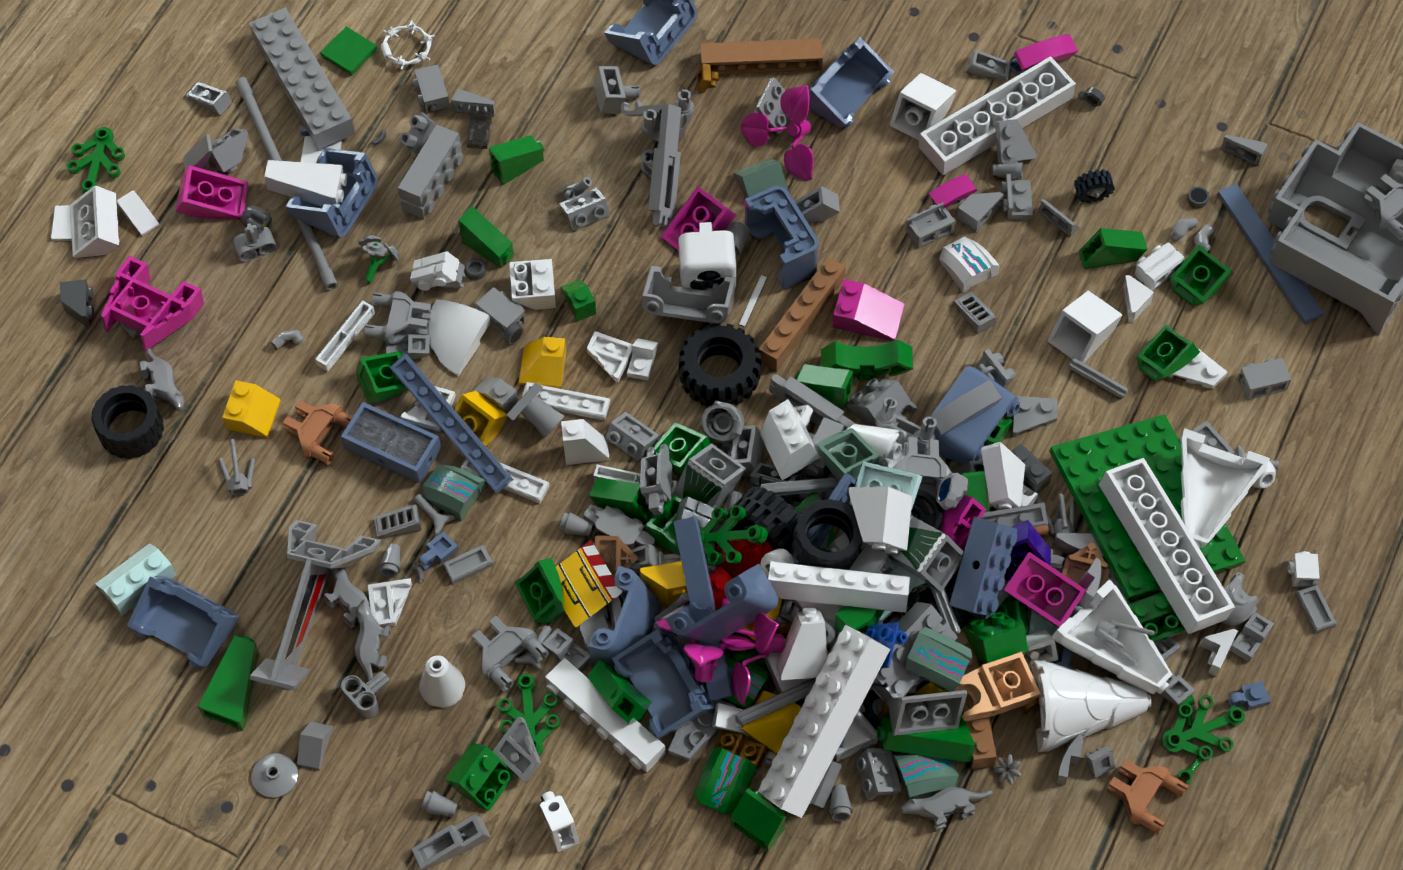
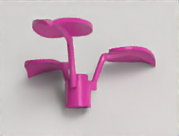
M808 85L790 88L781 96V109L785 114L789 115L788 119L793 121L789 126L768 128V117L758 112L747 115L741 122V130L745 139L755 147H760L767 143L769 139L768 132L787 130L790 136L797 138L791 145L792 149L784 153V164L793 176L804 180L813 179L812 171L814 166V157L811 149L805 144H798L799 141L803 140V136L808 135L811 130L810 123L805 120L809 112L810 103Z
M723 598L721 608L730 603L728 599ZM764 613L757 615L754 623V632L743 629L736 631L737 633L754 636L758 653H762L742 661L741 664L735 663L733 667L731 685L735 697L742 705H746L745 700L750 687V673L746 667L747 664L764 657H769L770 653H782L785 647L783 635H774L779 624L771 620Z
M665 619L655 622V626L657 625L663 630L673 632ZM731 635L721 640L720 643L722 644L717 648L714 646L695 644V640L690 639L691 644L684 646V652L695 664L694 679L701 682H710L713 680L714 667H717L718 660L723 656L724 649L728 648L734 651L756 648V642L743 636Z

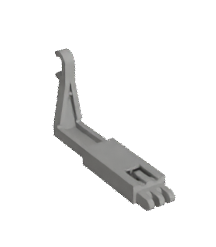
M623 101L621 112L624 115L630 117L643 116L644 111L647 112V109H653L656 111L657 116H661L658 148H654L648 210L654 211V225L667 228L673 220L676 208L681 152H677L681 108L671 104L643 106L642 102L636 101L634 110L629 111V103Z
M777 374L772 376L769 391L779 397V400L782 402L788 399L794 407L810 406L813 409L810 420L820 426L824 417L843 424L844 430L856 424L843 416V410L790 376L786 381ZM909 402L896 415L907 420L901 413L905 409L910 410L911 413L916 412L917 406L913 402Z

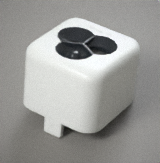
M711 222L699 223L700 232L684 233L679 236L681 287L712 291L714 283L722 284L725 276L736 277L734 235L730 231H712Z

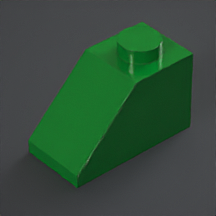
M578 279L560 287L577 322L596 314L595 300L587 284Z

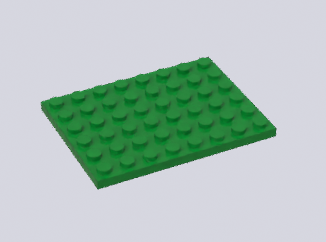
M1165 414L1051 446L1049 450L1127 601L1161 591V588L1101 490L1099 483L1106 471L1144 458L1182 519L1181 444L1178 442L1179 439ZM1226 524L1221 527L1205 547L1200 548L1215 574L1241 566L1246 561Z

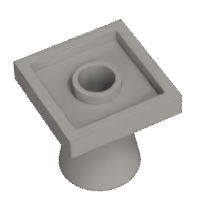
M535 382L508 412L507 416L515 420L521 413L545 438L562 420L564 415L554 410L537 396L544 387Z

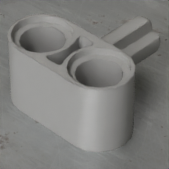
M251 223L247 224V227L244 229L245 233L236 236L232 240L238 258L242 262L251 261L270 254L277 248L268 227H264V230L259 233L257 226L251 225Z
M379 672L366 684L357 676L350 675L343 679L341 688L345 699L360 716L370 719L375 717L379 711V705L374 694L388 684L390 680L384 672ZM350 687H358L356 691L348 692ZM366 702H372V703H373V704H372L370 707H368V708H363V707H362V705H363L364 703H366Z

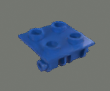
M898 622L869 625L865 635L890 649L880 669L889 668L894 645H902L907 641V634L898 629Z

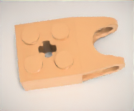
M1022 652L982 665L964 675L960 685L953 690H966L973 699V708L961 715L964 721L992 717L1032 703L1041 694Z

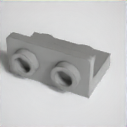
M1006 174L1005 181L1001 182V193L1005 194L1002 209L1003 212H1006L1007 220L1032 219L1030 180H1011V174Z
M597 188L559 203L560 209L568 218L573 231L610 215L606 198Z
M624 412L610 422L606 439L635 460L640 461L645 450L655 444L660 435L627 412Z
M868 748L856 757V767L860 773L862 789L865 792L866 800H873L878 795H898L902 791L890 750Z

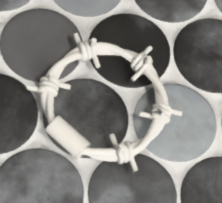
M412 20L409 25L398 26L393 29L390 27L388 31L383 30L386 33L385 39L380 45L386 60L390 59L391 62L401 67L400 70L405 69V65L417 64L421 61H426V59L431 60L427 55L431 47V37H434L435 34L428 35L423 29L416 26ZM403 29H408L411 35H413L414 31L423 34L424 41L421 44L426 43L427 45L425 52H420V55L415 53L417 58L411 61H405V59H402V56L398 57V59L393 58L387 40H391L394 35L398 37L395 33Z

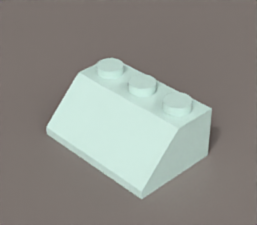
M149 543L95 583V585L123 616L137 605L150 576L172 579L176 576L172 564L161 551Z

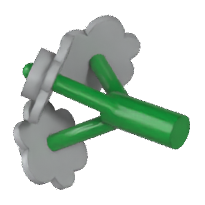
M369 235L358 241L362 250L370 255V264L364 278L365 281L372 283L377 267L388 258L392 257L397 263L400 262L398 249L393 245L388 246L387 243L383 245L380 237ZM377 256H383L381 259H379V260L376 262V257H377Z

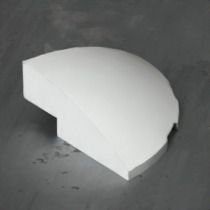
M436 300L430 311L431 317L428 321L430 347L437 355L440 364L449 372L459 377L479 347L481 337L491 324L490 316L463 304Z

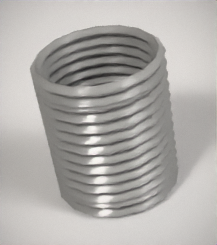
M733 221L730 223L727 231L732 232L734 235L736 256L741 254L751 234V230L746 224Z

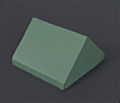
M772 158L733 172L746 198L774 186H782L788 190L781 164Z

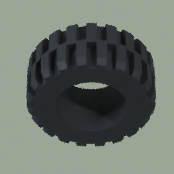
M715 323V326L711 327L708 324L702 326L701 331L696 329L692 332V337L688 336L685 339L684 345L681 346L679 352L680 382L683 383V389L686 393H690V397L694 401L699 399L700 404L704 406L708 404L714 405L715 401L738 405L743 402L744 397L748 399L752 395V390H756L761 375V354L759 353L758 344L754 342V338L750 334L745 335V330L740 327L735 329L734 325L731 324L721 326V323ZM726 355L736 360L740 367L730 375L719 377L706 373L701 369L700 365L711 356Z
M763 487L749 489L733 505L743 507L746 514L742 520L736 523L731 531L748 530L753 525L762 526L767 530V540L774 550L785 549L793 555L792 538L796 520L800 514L790 504H787L782 497H778L771 490L767 491ZM730 510L728 511L727 520L730 517Z

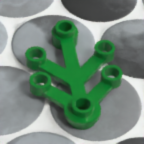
M107 127L98 128L93 133L92 139L83 144L76 143L71 147L75 157H82L86 151L96 146L94 152L79 161L71 160L66 165L68 172L75 175L91 163L87 180L81 185L83 194L95 185L98 186L96 179L100 164L105 167L111 178H117L121 174L119 166L113 164L104 154V149L107 147L115 161H122L125 158L124 150L115 145L113 142L114 134Z
M738 505L731 508L730 517L717 532L711 533L719 522H723L727 517V511L721 507H715L712 511L711 520L705 527H699L703 548L708 555V563L714 566H719L722 563L723 555L715 551L711 542L718 543L726 553V561L728 563L737 565L742 559L741 553L736 551L728 541L749 540L752 543L761 545L767 539V530L762 526L753 525L748 530L730 531L746 514L745 509Z
M523 674L517 679V687L523 695L524 715L512 706L508 698L499 700L498 709L501 713L509 715L514 720L518 716L525 719L532 740L536 745L535 748L538 756H540L544 750L543 741L553 730L560 726L559 717L555 714L547 716L546 725L537 735L535 734V727L550 709L557 706L558 699L554 693L546 694L544 696V703L533 713L532 692L536 687L535 679L530 674ZM528 679L530 683L524 685L522 681ZM549 698L555 699L553 703H547ZM507 703L509 704V707L503 709L501 708V705ZM506 719L500 723V731L503 735L508 731L504 730L503 726H512L513 722ZM555 719L557 723L550 725L549 721Z
M1203 695L1198 700V709L1191 729L1182 732L1186 718L1193 712L1190 704L1183 703L1177 709L1178 716L1173 729L1166 731L1162 736L1163 747L1172 753L1184 750L1198 756L1202 761L1209 760L1213 755V751L1209 746H1202L1200 748L1187 741L1196 738L1218 747L1221 752H1229L1233 748V741L1230 738L1224 737L1221 739L1207 732L1227 724L1238 726L1244 721L1245 713L1240 707L1234 706L1228 709L1225 715L1203 723L1207 710L1213 705L1212 697ZM1202 699L1208 700L1209 706L1203 705ZM1181 708H1187L1188 714H1183ZM1233 712L1239 713L1240 718H1234ZM1171 737H1176L1178 743L1173 744L1170 740ZM1223 741L1228 742V749L1222 746ZM1206 750L1208 752V757H1204L1201 754V751Z

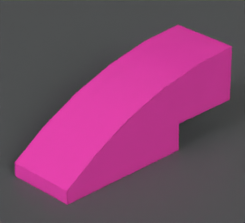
M1066 34L1015 51L1014 55L1023 71L1032 68L1050 56L1055 61L1069 60L1078 52V49L1070 34Z

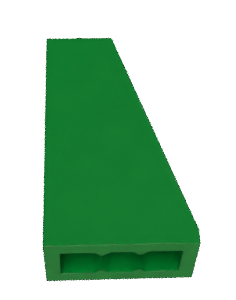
M234 635L198 705L203 716L240 730H244L254 681L250 680V675L256 669L259 653L253 639L247 636H242L241 638Z
M882 716L881 724L877 727V738L881 740L884 750L971 762L975 743L962 716L957 729L894 736L892 734L890 716Z

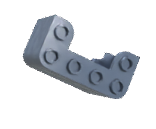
M774 186L746 198L745 224L751 230L750 235L756 239H761L773 234L784 251V254L780 255L783 268L778 272V281L782 288L785 290L813 277L817 272L819 241L788 190L782 186Z

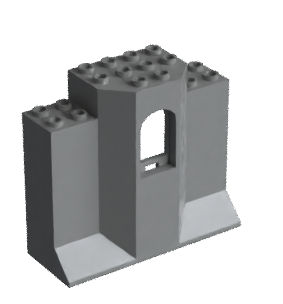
M1357 122L1353 129H1348L1344 136V142H1340L1336 149L1316 139L1311 146L1307 145L1302 153L1303 158L1301 161L1297 160L1295 162L1292 174H1287L1283 180L1281 190L1277 189L1271 199L1273 202L1267 211L1270 213L1267 221L1284 231H1279L1274 240L1275 244L1270 251V254H1272L1270 263L1360 311L1373 331L1379 335L1403 299V240L1400 241L1389 230H1382L1378 227L1375 210L1363 200V197L1366 195L1365 192L1371 186L1377 187L1383 175H1389L1396 159L1403 160V145ZM1310 206H1319L1349 223L1340 237L1337 238L1305 220V209ZM1403 214L1396 219L1402 225ZM1350 228L1355 229L1351 236L1347 235Z

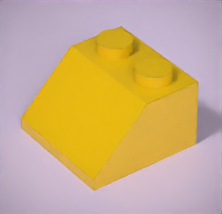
M235 380L222 416L226 430L268 438L281 402L280 398L256 384Z
M477 391L462 394L454 409L485 446L499 434L508 417L507 413Z
M681 561L640 568L641 580L658 597L659 602L666 607H670L684 592L688 593Z

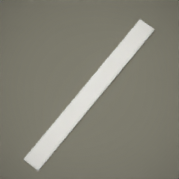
M760 276L739 325H746L765 283L766 276Z

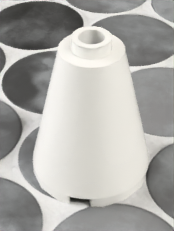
M853 424L847 428H853L880 456L878 465L893 468L904 457L903 446L908 438V434L905 431Z
M433 656L425 665L419 689L423 700L428 705L448 708L461 700L465 689V680L462 673L443 656Z

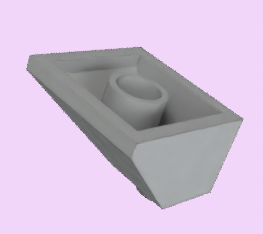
M235 127L211 142L213 152L209 160L218 171L232 172L237 168L236 165L242 161L248 137L247 130Z

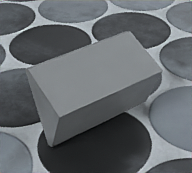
M966 690L888 699L892 734L896 736L957 729L967 697Z

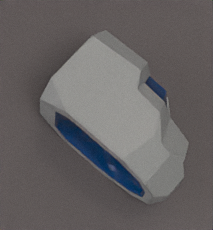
M950 473L943 478L939 485L937 502L944 510L956 508L957 504L963 500V497L967 494L968 479L959 473Z

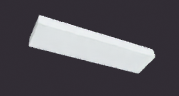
M526 382L522 397L534 383ZM541 385L544 388L537 396L554 410L606 420L610 398Z
M466 459L461 469L482 478ZM500 463L514 479L504 489L540 504L550 486L549 482Z

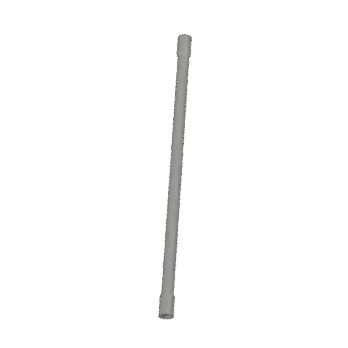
M238 78L235 84L245 101L270 160L282 161L253 97V92L247 78ZM286 195L289 201L292 197ZM297 219L320 271V276L326 290H334L337 288L338 283L328 266L311 225Z

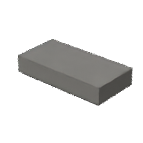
M484 545L443 563V567L452 584L493 566V562Z
M1318 585L1296 592L1295 595L1315 634L1336 627L1337 623Z

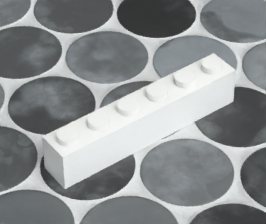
M770 562L768 580L776 591L778 598L906 612L910 577Z
M565 658L545 676L547 690L561 697L563 704L569 710L578 712L580 719L589 726L591 724L597 729V734L602 739L610 740L613 743L614 749L619 754L627 755L630 758L631 764L636 769H643L647 773L666 754L665 745L638 721L628 724L615 713L591 681Z

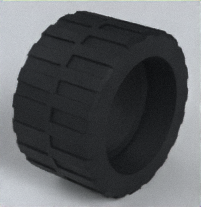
M121 385L111 388L101 395L92 409L91 420L102 446L110 454L116 455L119 458L140 457L156 447L162 438L164 425L161 413L155 399L148 391L141 387ZM137 410L147 414L142 425L131 432L115 433L109 430L112 421L123 412Z
M821 499L807 505L800 512V516L796 520L792 538V550L800 565L849 570L859 556L863 543L852 507L844 504L842 501L833 499ZM831 524L840 528L847 535L849 545L838 552H824L810 543L806 533L813 526Z

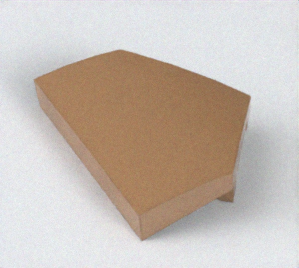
M595 536V547L613 578H615L618 566L630 569L639 559L619 536Z
M1091 542L1083 549L1068 556V559L1065 560L1062 574L1072 581L1080 582L1086 570L1098 558L1101 562V579L1098 591L1108 581L1110 569L1095 544Z

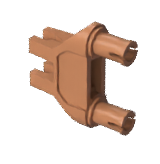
M299 400L295 405V409L298 410L296 413L305 420L301 423L287 416L283 421V425L286 426L284 429L286 432L299 438L304 457H314L326 465H330L331 462L328 460L333 461L335 453L321 447L320 444L335 424L346 428L353 417L346 414L343 408L336 404L313 407Z
M1125 759L1118 773L1132 781L1133 784L1129 786L1113 777L1107 791L1123 801L1131 823L1134 825H1139L1140 823L1158 835L1165 821L1147 812L1149 803L1159 788L1165 787L1181 798L1189 785L1172 776L1170 769L1166 767L1140 768Z

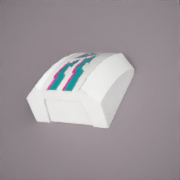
M966 237L943 247L939 258L941 264L962 293L999 273L1000 266L990 253L979 243Z

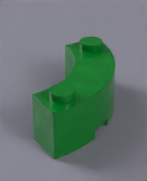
M900 340L868 347L851 346L835 341L821 349V366L853 371V375L859 376V380H870L876 378V375L888 373L889 377L913 370L912 346Z

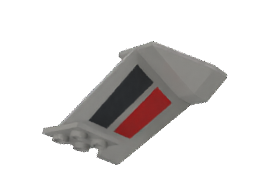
M296 520L289 526L287 558L305 562L304 570L276 661L266 658L250 675V680L257 681L261 685L270 684L278 686L282 690H294L309 674L310 669L297 666L330 577V569L352 566L374 552L381 544V540L360 535L345 549L316 542L317 525Z

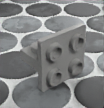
M770 78L753 112L766 115L771 128L785 127L789 116L781 109L780 100L785 90L776 78ZM776 131L775 133L781 134L782 131Z

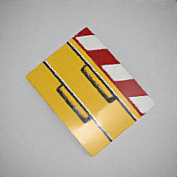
M592 540L556 566L564 592V610L574 627H578L622 594V590L618 589L615 585L612 574Z

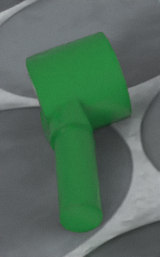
M1191 695L1181 704L1188 703L1191 706L1194 705L1193 696ZM1182 707L1181 709L1184 711V713L1188 714V709ZM1190 715L1186 718L1188 727H1191L1193 723Z
M1197 758L1190 768L1181 770L1178 774V779L1182 775H1187L1189 780L1185 784L1189 785L1192 781V774L1201 764L1202 760Z

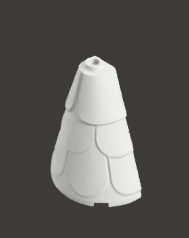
M1184 428L1181 437L1182 521L1200 549L1210 542L1231 517V512L1267 468L1270 458L1248 451L1244 457H1240L1203 444L1205 435Z
M1108 580L1096 592L1085 609L1082 608L1056 630L1052 639L1074 653L1090 660L1093 664L1116 674L1117 678L1154 695L1156 692L1161 694L1169 686L1166 681L1172 676V673L1154 642L1149 639L1147 634L1116 628L1119 631L1117 640L1125 645L1122 650L1136 660V665H1133L1094 635L1097 625L1102 620L1109 623L1113 619L1118 623L1143 628L1117 586Z
M1030 660L1031 673L1035 682L1038 683V688L1041 692L1039 695L1041 727L1036 729L1038 753L1049 752L1074 741L1078 735H1082L1085 738L1104 728L1110 729L1147 712L1148 707H1151V695L1134 685L1107 676L1102 678L1078 669L1073 670L1044 660Z

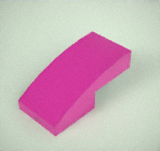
M963 174L940 185L929 194L937 205L943 202L944 209L958 199L961 201L968 198L978 190L967 174Z

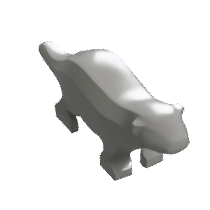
M151 348L148 349L146 353L150 362H140L143 379L147 380L150 376L153 383L145 385L146 391L153 398L156 397L167 401L177 411H182L185 402L182 394L175 387L173 368L168 362L155 356Z
M331 568L333 592L332 594H324L325 603L331 609L339 603L348 612L343 615L346 618L344 623L350 629H353L358 623L357 606L362 600L366 599L368 602L369 600L363 592L350 583L344 568Z
M364 599L357 606L356 610L360 632L354 647V653L358 663L366 673L368 682L373 678L372 665L379 669L386 668L387 657L385 655L379 657L378 650L380 648V637L390 638L391 627L386 626L382 628L371 613L369 602Z
M948 787L929 798L908 800L901 807V813L920 815L935 822L934 829L938 831L946 827V817L954 812H963V820L972 817L975 814V806L970 802L985 799L991 796L993 792L988 790L982 793H975L963 788Z

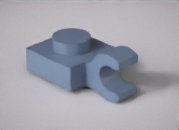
M443 531L426 544L429 551L419 557L421 561L420 566L426 571L434 564L436 559L441 563L458 551V545Z
M1263 681L1241 686L1240 692L1230 694V698L1227 699L1230 708L1245 704L1247 710L1266 706L1271 702Z

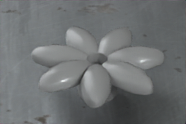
M1009 754L1006 761L998 758L1001 767L995 768L994 772L1002 773L999 777L1000 783L1007 778L1008 783L1012 785L1014 781L1013 776H1021V773L1016 770L1021 762H1013L1012 755Z

